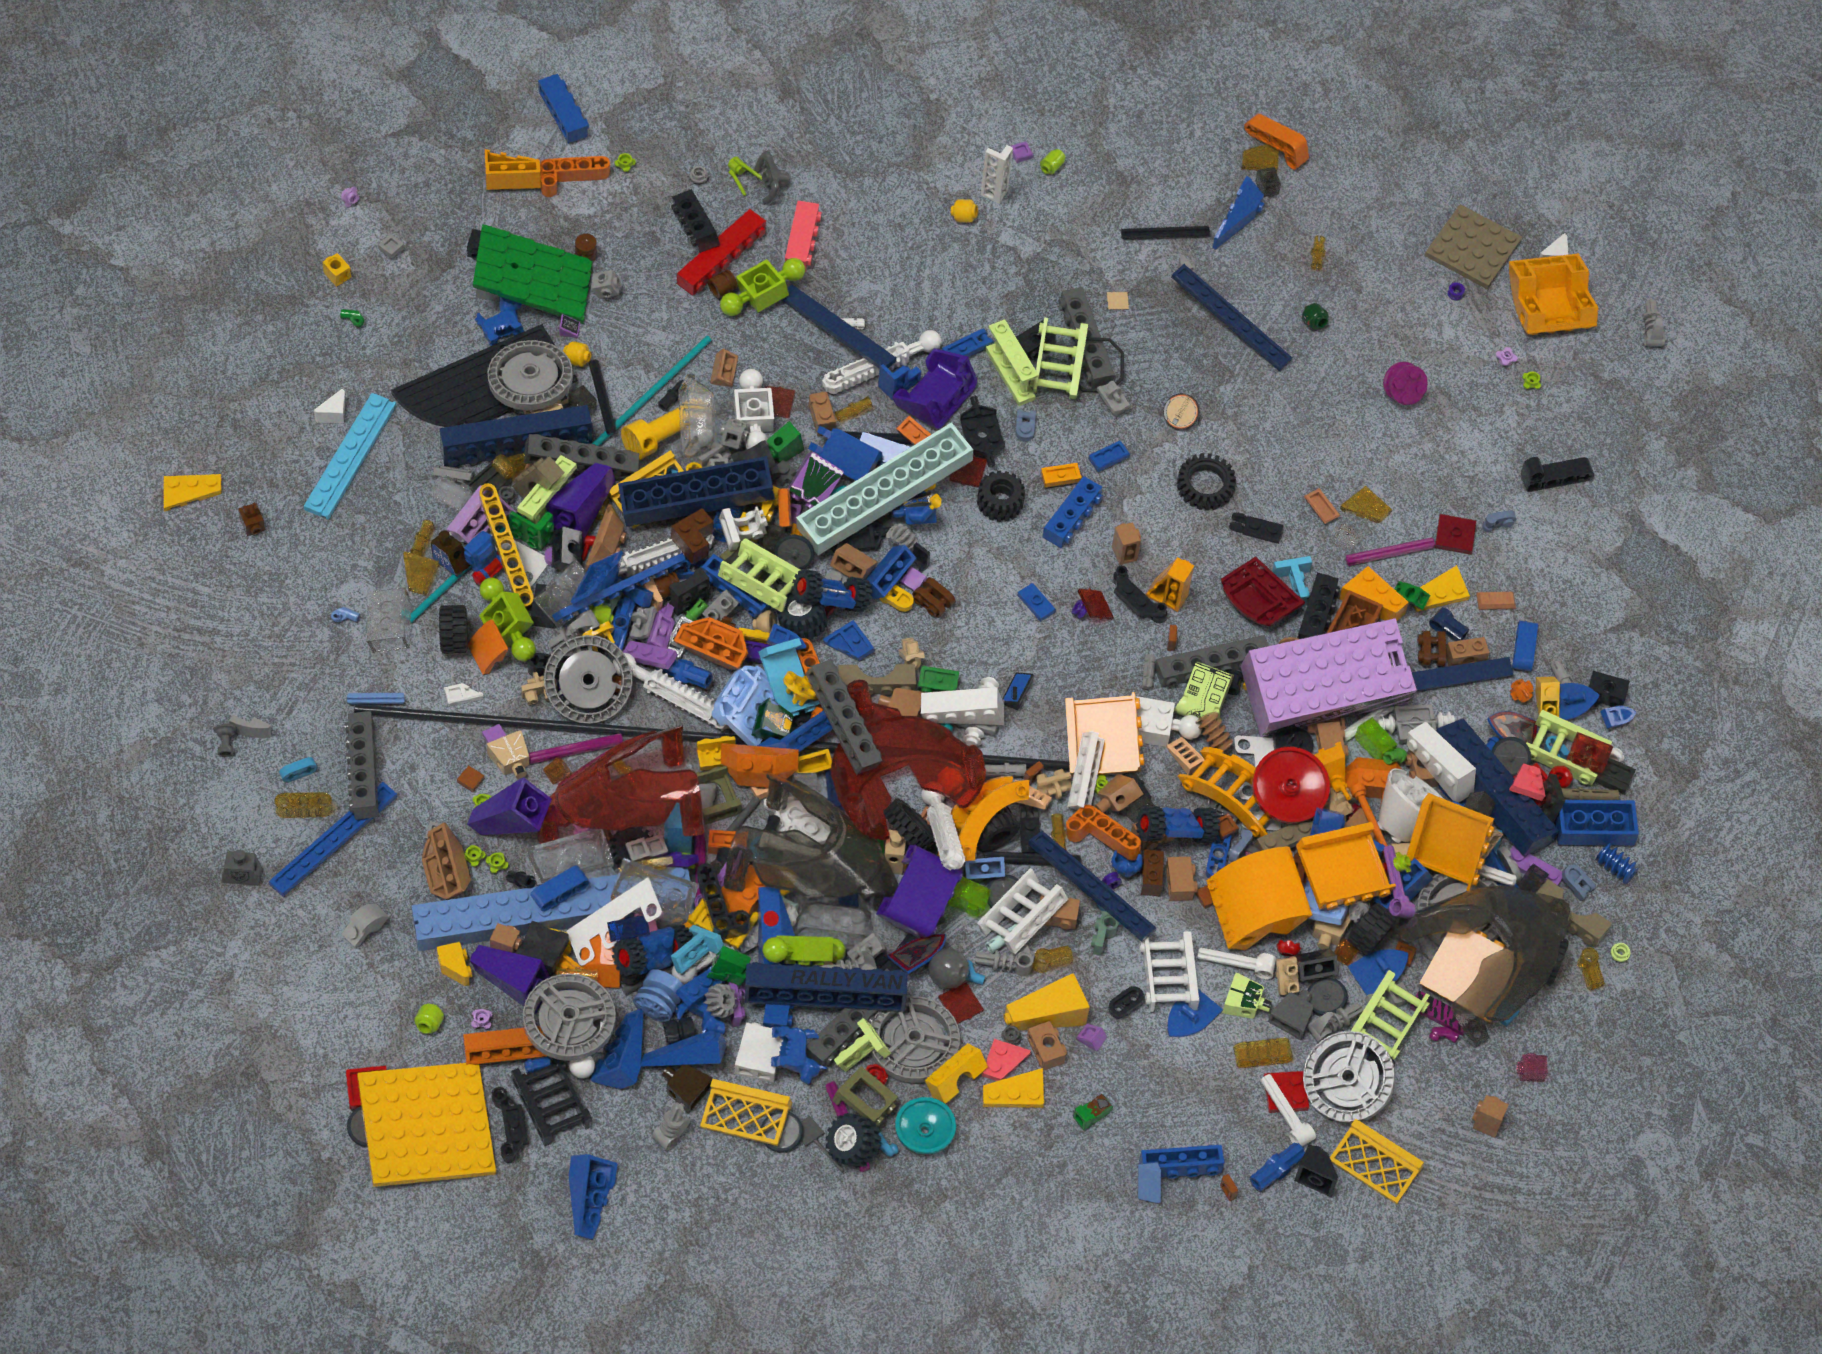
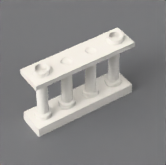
M1031 868L977 922L985 936L992 930L1003 936L1008 949L1014 954L1068 900L1061 886L1056 884L1049 890L1040 885L1037 876ZM1031 889L1045 896L1038 904L1025 897ZM1018 903L1031 910L1024 918L1012 911ZM1005 916L1018 923L1011 932L999 925Z
M1191 931L1183 932L1182 939L1176 942H1149V938L1143 942L1140 941L1139 950L1144 955L1148 991L1145 993V1003L1149 1004L1150 1012H1154L1156 1002L1185 1001V1003L1189 1004L1190 1008L1197 1010L1199 994ZM1179 949L1183 953L1181 959L1151 960L1150 950ZM1152 967L1184 968L1185 974L1183 976L1153 977ZM1183 984V986L1187 987V991L1185 993L1155 994L1154 985Z

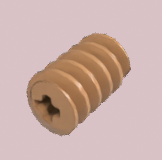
M1210 712L1200 717L1196 722H1202L1198 727L1199 729H1206L1202 735H1209L1206 742H1213L1210 747L1223 751L1230 748L1233 739H1227L1230 734L1229 732H1224L1226 729L1225 725H1220L1222 719L1217 718L1219 713Z

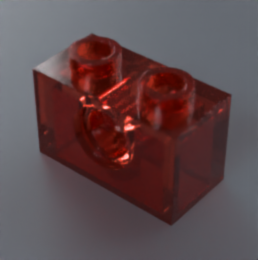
M1577 732L1566 759L1576 765L1587 767L1593 772L1603 773L1613 746Z

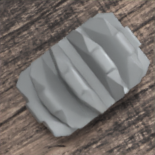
M900 523L892 526L886 533V540L892 547L905 544L912 552L914 544L918 542L915 534L907 526H903Z
M722 983L708 988V993L704 994L707 998L704 1003L708 1005L706 1011L711 1012V1016L720 1018L733 1014V1009L738 1007L735 1004V1001L738 999L734 997L735 990L731 989L730 985Z

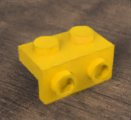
M723 736L717 739L707 738L697 741L696 752L700 771L711 770L714 767H723L721 764V744H736L735 736Z

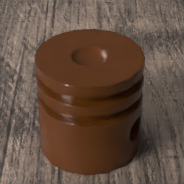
M586 233L577 236L575 239V255L588 258L593 262L597 256L596 238Z
M725 270L708 280V287L717 299L738 288L736 278L729 270Z
M674 571L671 574L668 573L653 579L662 599L671 597L669 585L674 582H680Z

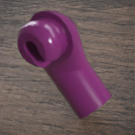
M1433 1027L1431 1029L1432 1032L1429 1034V1037L1434 1041H1438L1441 1036L1456 1043L1460 1036L1448 1027Z

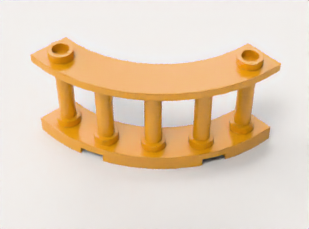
M1203 747L1200 753L1204 757V762L1192 775H1178L1183 788L1186 791L1205 795L1226 807L1252 832L1253 837L1267 835L1268 833L1264 829V825L1271 818L1264 814L1258 820L1249 811L1256 803L1254 795L1244 805L1233 797L1245 781L1252 785V778L1256 767L1234 754L1231 756L1223 754L1224 751L1221 749ZM1209 766L1219 768L1208 781L1200 778ZM1226 771H1229L1239 777L1225 791L1215 784Z
M1013 776L993 778L972 788L956 803L951 810L956 831L958 832L965 861H975L979 837L986 824L998 811L1014 802L1029 800V780L1013 782Z

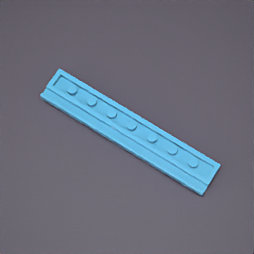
M371 393L304 504L305 511L320 517L324 516L329 520L395 410L396 402H391L387 398Z

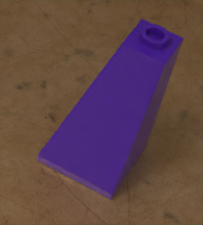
M595 463L555 493L545 505L547 512L553 514L554 530H558L561 527L582 532V538L584 539L615 482L612 467Z
M523 777L473 808L467 825L480 835L538 832L552 798Z
M478 945L471 955L470 962L475 971L523 1007L530 992L539 983L550 978L541 959ZM542 1001L538 1004L534 1014L537 1013Z

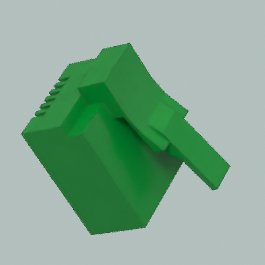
M722 946L713 960L712 972H709L707 978L728 981L740 986L745 980L746 965L750 963L751 957Z

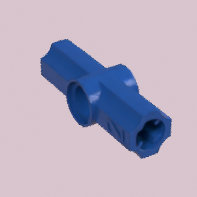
M625 597L619 600L612 621L615 630L611 633L615 641L614 644L621 650H623L626 636L629 633L631 616L636 606V602Z
M675 659L669 669L656 667V670L662 669L663 673L673 676L676 681L692 683L703 688H708L713 680L712 672L694 666L693 662L685 659Z
M1294 1142L1280 1154L1276 1153L1271 1156L1262 1168L1250 1176L1249 1180L1256 1190L1262 1191L1275 1180L1283 1179L1291 1171V1168L1302 1160L1305 1153L1304 1148Z

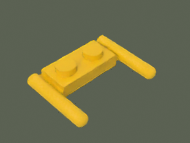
M709 891L707 893L711 895L715 894L716 892ZM702 898L687 921L713 932ZM753 912L750 917L749 932L758 921V912ZM719 926V927H717V928H719V929H725L726 927H725V926ZM749 932L741 936L722 940V942L738 949Z

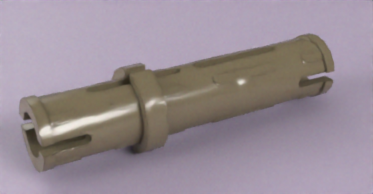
M1582 787L1577 789L1561 788L1565 800H1619L1618 790L1583 789Z

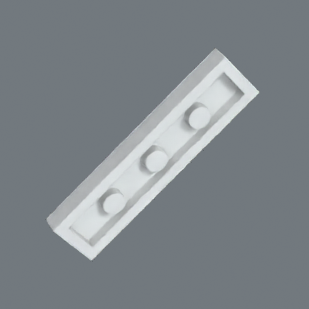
M1006 145L1002 153L989 148L985 152L980 195L999 204L1008 192L1013 147ZM986 189H990L993 192V194L986 191Z
M1097 732L1082 733L1068 808L1078 810L1079 808H1084V804H1092L1105 740L1098 737L1099 733Z

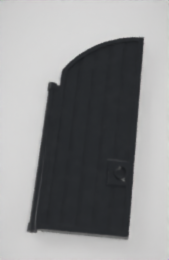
M540 324L391 389V394L410 414L433 425L450 427L463 423L487 421L514 409L496 399L489 388L487 372L492 358L503 348L521 341L537 340L553 344L554 346L555 344L543 324ZM557 364L556 366L558 369V379L555 385L558 383L562 376V371ZM573 375L572 384L578 382L576 375Z

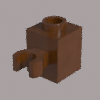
M254 502L238 508L239 519L247 536L257 535L265 531L264 519L257 503Z

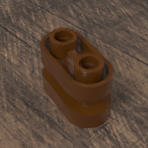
M928 577L922 583L923 588L918 587L912 592L914 602L924 607L932 617H941L946 612L945 607L950 608L956 602L953 594L931 577Z
M1422 630L1421 634H1418L1417 645L1421 646V650L1418 651V662H1421L1422 666H1430L1432 660L1436 661V666L1445 667V631H1437L1436 637H1431L1430 631ZM1431 644H1436V653H1431Z

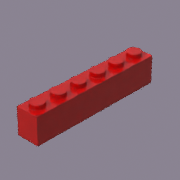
M749 209L718 236L720 245L699 253L677 273V285L692 296L697 292H701L710 278L727 269L734 259H738L746 248L749 249L756 239L761 238L765 234L766 220Z

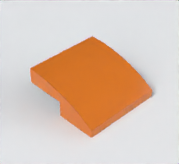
M778 489L780 527H792L790 489Z
M493 619L488 620L481 626L468 642V648L483 675L490 674L495 662L503 661L508 651V647Z

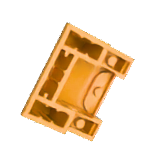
M1579 253L1509 261L1513 301L1518 318L1527 334L1537 335L1542 332L1554 333L1560 330L1572 331L1577 328L1589 329L1597 326L1598 306L1588 291L1589 270Z
M1290 847L1271 848L1244 856L1226 865L1206 880L1228 949L1247 950L1269 932L1287 935L1312 916Z

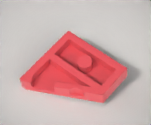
M1523 763L1509 790L1542 801L1546 795L1541 771L1535 766Z
M994 1039L986 1060L988 1068L982 1072V1077L995 1081L1005 1079L1025 1058L1027 1059L1030 1056L1031 1050Z

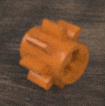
M1518 679L1512 683L1510 695L1514 701L1519 699L1523 703L1531 699L1534 687L1529 680L1525 682L1523 679Z

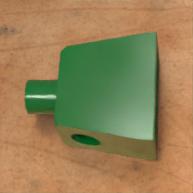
M790 421L766 441L773 459L778 463L782 460L788 461L804 451L801 433Z

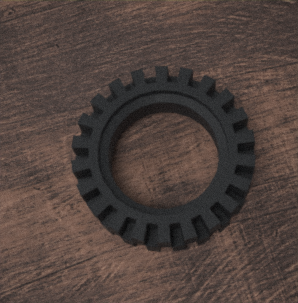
M1200 453L1199 458L1197 455H1193L1192 460L1190 458L1186 459V463L1183 462L1177 479V490L1180 491V497L1184 496L1183 501L1187 503L1190 500L1189 506L1191 507L1198 504L1197 509L1201 510V506H1205V511H1209L1210 506H1212L1213 510H1216L1218 505L1221 508L1224 506V502L1227 504L1233 496L1236 484L1234 469L1231 470V464L1226 465L1227 460L1224 458L1220 462V456L1218 455L1215 456V459H1212L1211 453H1208L1207 458L1204 457V453ZM1211 470L1221 477L1223 487L1213 494L1200 493L1192 487L1189 478L1196 471Z
M895 798L883 811L888 822L893 825L892 827L906 841L910 842V845H917L927 851H930L936 845L931 826L927 824V821L919 813H916L914 808H911L903 800Z

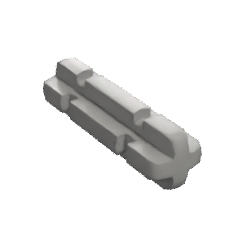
M1145 655L1143 689L1151 690L1153 686L1154 655Z

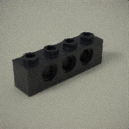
M690 189L672 196L673 204L671 207L675 215L678 214V221L681 226L684 225L685 234L690 236L689 239L692 246L697 247L699 253L720 245L717 232L693 190Z
M1317 572L1298 633V639L1327 633L1323 631L1325 627L1329 628L1331 617L1328 615L1329 612L1333 613L1336 604L1333 598H1338L1341 588L1337 586L1339 578Z

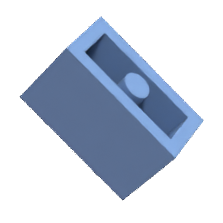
M1004 857L965 861L963 864L964 880L1005 877Z

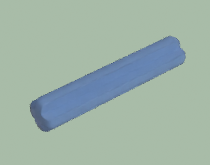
M348 693L347 695L348 704H404L405 702L404 693Z

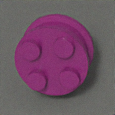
M1406 361L1392 365L1387 370L1383 380L1385 393L1402 405H1412L1418 402L1426 393L1428 386L1425 372Z

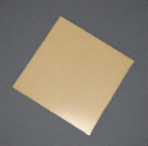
M1107 292L1108 309H1129L1127 292Z

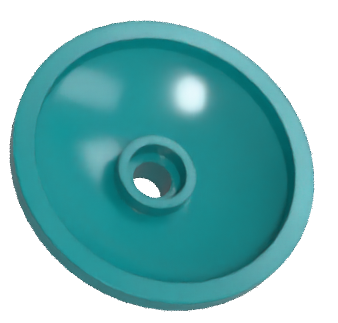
M920 1097L910 1100L901 1107L896 1116L895 1130L900 1142L909 1150L919 1154H933L942 1151L952 1142L956 1132V1120L953 1112L945 1103L935 1098ZM927 1130L928 1133L924 1134L921 1131Z

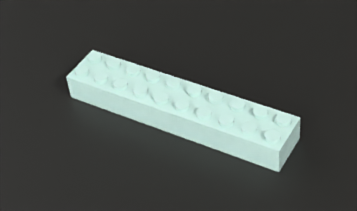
M951 422L796 517L797 529L803 537L811 542L817 555H820L973 461V449Z

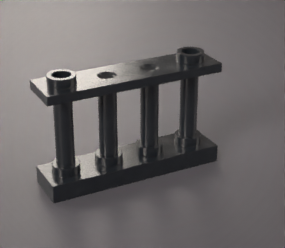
M552 1058L553 1064L527 1075L525 1073L522 1074L519 1068L511 1071L512 1081L544 1147L552 1144L554 1132L581 1121L586 1130L589 1128V1120H591L588 1109L583 1108L565 1072L566 1065L564 1060ZM557 1071L561 1081L537 1091H530L528 1087L529 1082ZM563 1088L566 1089L569 1098L544 1108H538L536 1104L537 1099ZM574 1105L578 1113L577 1115L552 1125L546 1124L544 1120L546 1115Z

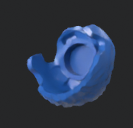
M1115 850L1111 858V864L1122 877H1131L1143 868V858L1141 854H1138L1137 860H1128Z

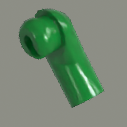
M341 309L340 318L350 319L356 327H361L364 324V318L359 311Z

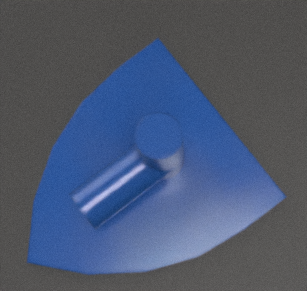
M1560 684L1559 717L1564 720H1571L1581 716L1595 704L1600 695L1592 688L1583 684Z

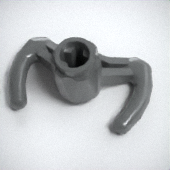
M765 151L758 158L754 170L757 173L760 172L765 161L766 171L762 174V181L765 186L771 187V191L767 197L763 198L762 202L768 204L775 198L779 188L788 185L789 174L785 170H779L772 159L771 153Z

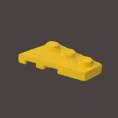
M221 474L164 476V512L178 505L182 507L187 505L188 502L194 500L201 501L221 494Z
M1456 565L1421 586L1420 588L1431 596L1423 610L1415 606L1414 608L1416 612L1469 600L1470 595L1458 566Z
M1043 1068L983 1085V1107L1043 1108Z

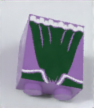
M814 452L807 453L788 487L790 489V497L798 502L799 500L806 503L805 506L811 509L829 498L844 471Z

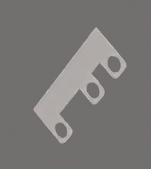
M490 528L487 529V533L492 535ZM514 540L525 572L533 574V579L529 582V585L532 586L548 564L544 560V555ZM508 543L501 545V548L506 551L512 548ZM516 579V581L524 584L522 579Z
M1239 735L1234 738L1235 750L1238 753L1254 754L1255 767H1257L1264 756L1274 750L1273 738ZM1239 740H1247L1250 743V748L1247 750L1241 749L1238 746ZM1244 782L1239 788V796L1242 799L1249 800L1251 796L1244 795L1242 788L1246 785L1252 787V785ZM1260 807L1259 812L1250 811L1258 820L1265 814ZM1271 818L1264 825V829L1279 830L1281 829V822Z
M649 877L566 931L569 934V940L579 965L583 966L594 959L595 954L589 940L597 934L600 935L606 949L613 947L620 940L615 923L635 909L641 907L647 922H651L661 915L662 910ZM651 903L657 907V912L654 916H649L646 912L647 906ZM608 931L615 933L613 943H607L605 940V935ZM584 947H587L590 951V956L587 960H582L579 955L580 950Z

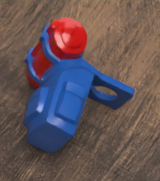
M481 531L464 547L465 560L474 570L472 577L477 585L480 586L485 579L494 577L499 571L504 569L491 534Z

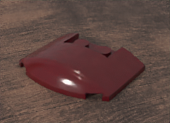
M1256 556L1221 578L1224 593L1231 604L1242 615L1258 624L1271 627L1305 604L1302 598Z

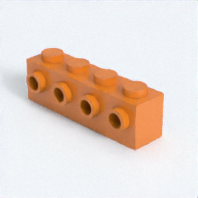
M537 1026V1028H538V1030L541 1032V1034H542L543 1036H545V1034H544L543 1031L541 1030L540 1026ZM524 1028L463 1034L466 1065L547 1056L533 1046Z

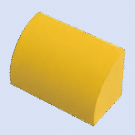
M829 749L800 756L798 769L793 773L794 777L798 778L834 768Z

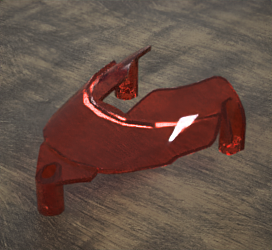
M854 680L848 684V693L851 699L854 700L859 715L862 716L867 731L872 735L873 743L876 749L880 751L882 762L875 769L856 775L840 743L836 747L832 758L831 777L837 797L843 809L861 833L879 840L890 838L883 811L892 803V799L881 776L895 772L908 765L922 789L937 792L947 797L959 808L968 807L976 799L986 777L983 753L975 745L967 746L955 737L948 728L917 716H902L898 708L873 703L868 683L865 680Z
M683 725L656 732V730L625 740L564 777L558 784L555 792L550 796L552 798L540 831L537 832L538 843L544 847L557 845L560 842L559 826L566 828L570 824L591 829L620 831L629 827L661 825L666 822L676 803L680 805L683 835H702L704 833L702 801L697 774L694 770L650 771L641 768L611 781L608 769L609 766L635 754L648 743L660 737L664 764L670 767L682 765L685 762L682 735Z

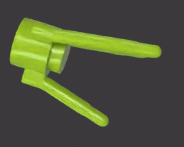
M738 156L733 157L728 162V167L730 168L728 173L735 180L743 196H746V192L736 174L741 175L747 170L760 180H762V175L746 165Z

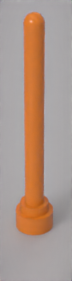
M1358 783L1350 788L1351 795L1356 800H1359L1368 822L1373 823V833L1377 842L1388 846L1366 799L1367 790L1364 784Z

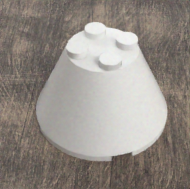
M1395 768L1387 776L1378 817L1379 821L1377 823L1382 830L1391 834V838L1395 842H1409L1412 838L1421 803L1426 795L1430 793L1440 798L1443 797L1417 776L1413 779L1406 775L1407 771Z

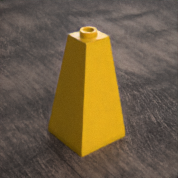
M1073 973L1006 1005L1003 1017L1007 1025L1015 1026L1019 1030H1028V1028L1048 1021L1056 1028L1083 1026L1087 1023L1090 1006Z

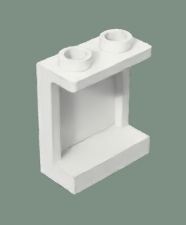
M746 1023L735 1063L734 1074L774 1083L777 1067L771 1066V1057L780 1056L779 1051H781L780 1046H782L781 1042L783 1040L779 1036L772 1038V1028L764 1027L759 1023Z

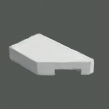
M463 683L444 687L449 707L484 699L482 692H477Z

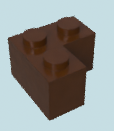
M703 508L671 526V539L692 565L708 556L709 543L705 538L713 533L714 521Z

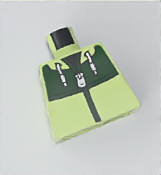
M1235 973L1222 1013L1252 1019L1255 1017L1257 1009L1269 1012L1272 1001L1262 998L1264 990L1262 985L1239 973Z

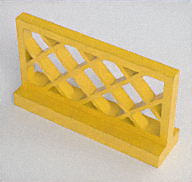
M670 450L619 483L666 475L667 469L673 465L678 472H683L684 470ZM617 483L611 488L608 496L623 514L622 505L619 502L620 493ZM633 525L631 527L634 529L639 525Z
M712 1079L711 1091L700 1127L778 1146L788 1111L792 1107L791 1098L781 1094ZM715 1095L724 1097L726 1101L717 1108L713 1104ZM737 1100L743 1101L745 1107L734 1112L730 1104ZM756 1105L762 1106L764 1112L754 1117L750 1108ZM729 1106L733 1114L722 1120L718 1111ZM776 1109L782 1110L781 1118L773 1121L769 1113ZM748 1110L752 1119L741 1124L737 1116ZM716 1113L720 1122L714 1125L706 1124L708 1117ZM767 1115L771 1123L761 1129L757 1120ZM736 1118L740 1126L733 1130L728 1129L725 1123ZM755 1122L759 1130L753 1134H748L744 1128ZM774 1126L777 1131L775 1140L766 1138L763 1132Z
M1356 1118L1330 1156L1334 1165L1396 1205L1417 1174L1420 1173L1424 1164L1423 1161ZM1351 1134L1359 1138L1360 1145L1349 1147L1348 1139ZM1373 1147L1376 1149L1377 1156L1366 1158L1364 1148ZM1361 1149L1363 1159L1352 1161L1350 1151ZM1347 1152L1349 1161L1341 1163L1335 1158L1338 1153ZM1390 1158L1393 1160L1394 1167L1383 1169L1381 1159ZM1378 1160L1380 1170L1369 1172L1367 1162ZM1364 1162L1366 1172L1360 1174L1355 1172L1353 1164ZM1407 1169L1412 1172V1175L1409 1179L1400 1180L1398 1170ZM1396 1171L1398 1181L1386 1183L1384 1173ZM1381 1173L1383 1183L1377 1185L1372 1183L1370 1175ZM1398 1184L1400 1192L1397 1197H1394L1388 1192L1387 1186Z

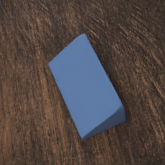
M1158 1162L1138 1165V1199L1161 1203V1170Z

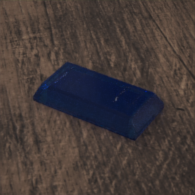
M644 915L607 922L610 942L650 935L649 925Z

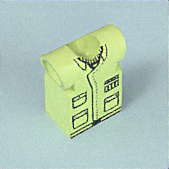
M1196 662L1184 696L1175 707L1174 713L1182 716L1194 715L1200 718L1207 713L1218 712L1217 718H1220L1221 708L1234 675Z

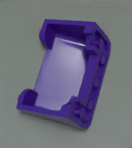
M934 348L926 358L928 372L910 393L906 389L901 388L892 398L896 406L930 427L940 429L976 388L977 377L968 356Z

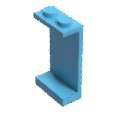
M799 638L769 646L759 651L775 702L792 713L793 717L800 715L799 712L803 710L805 713L812 712L820 704L819 700L813 701V699H807L803 706L798 704L799 701L793 704L792 699L794 695L792 691L790 694L786 692L787 686L784 684L783 678L788 671H792L800 677L805 676L796 652V648L801 646Z

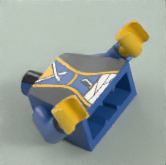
M936 483L904 502L902 506L894 508L892 510L893 518L904 517L908 525L937 523L936 508L941 506L942 499L938 494L932 496L931 492H928V490L935 489Z

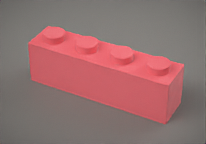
M797 201L785 261L790 258L800 259L805 265L806 272L807 265L811 266L812 255H810V251H814L815 248L813 237H817L818 226H816V223H820L822 212L819 211V204Z

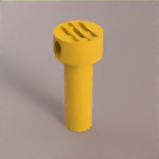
M694 399L649 423L638 419L624 426L621 429L624 447L626 450L639 453V461L654 454L658 449L657 443L706 418L704 406L699 400Z

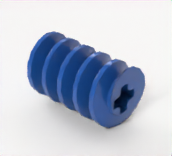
M1610 842L1603 847L1595 860L1599 859V865L1605 863V870L1611 868L1610 873L1612 875L1617 873V879L1623 878V883L1627 884L1639 869L1635 868L1637 862L1634 861L1629 864L1630 857L1623 859L1624 852L1617 855L1618 848L1616 847L1611 850L1612 843Z

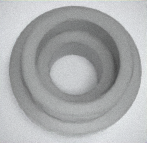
M696 166L690 172V179L695 183H703L708 178V173L702 166Z

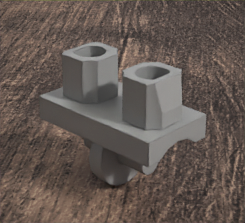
M1114 381L1097 387L1098 393L1111 410L1113 416L1123 413L1124 410L1130 407V404L1122 394V389Z
M716 441L711 444L710 451L707 453L701 451L696 454V458L702 468H705L709 459H730L731 454L728 446Z
M726 589L702 614L706 618L711 617L715 620H722V617L727 616L740 602Z
M654 606L650 608L638 607L637 612L632 613L631 620L634 622L630 633L632 639H640L642 642H647L657 611Z
M873 932L863 941L857 942L855 947L848 951L847 954L852 960H857L863 956L861 948L865 946L871 950L875 958L886 948L877 933Z

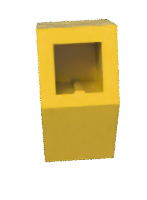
M1554 676L1536 677L1535 696L1539 715L1544 710L1559 717L1560 682Z
M460 942L438 946L437 957L441 973L464 986H469V978L472 977L470 966H466L465 960H468L466 949H462Z

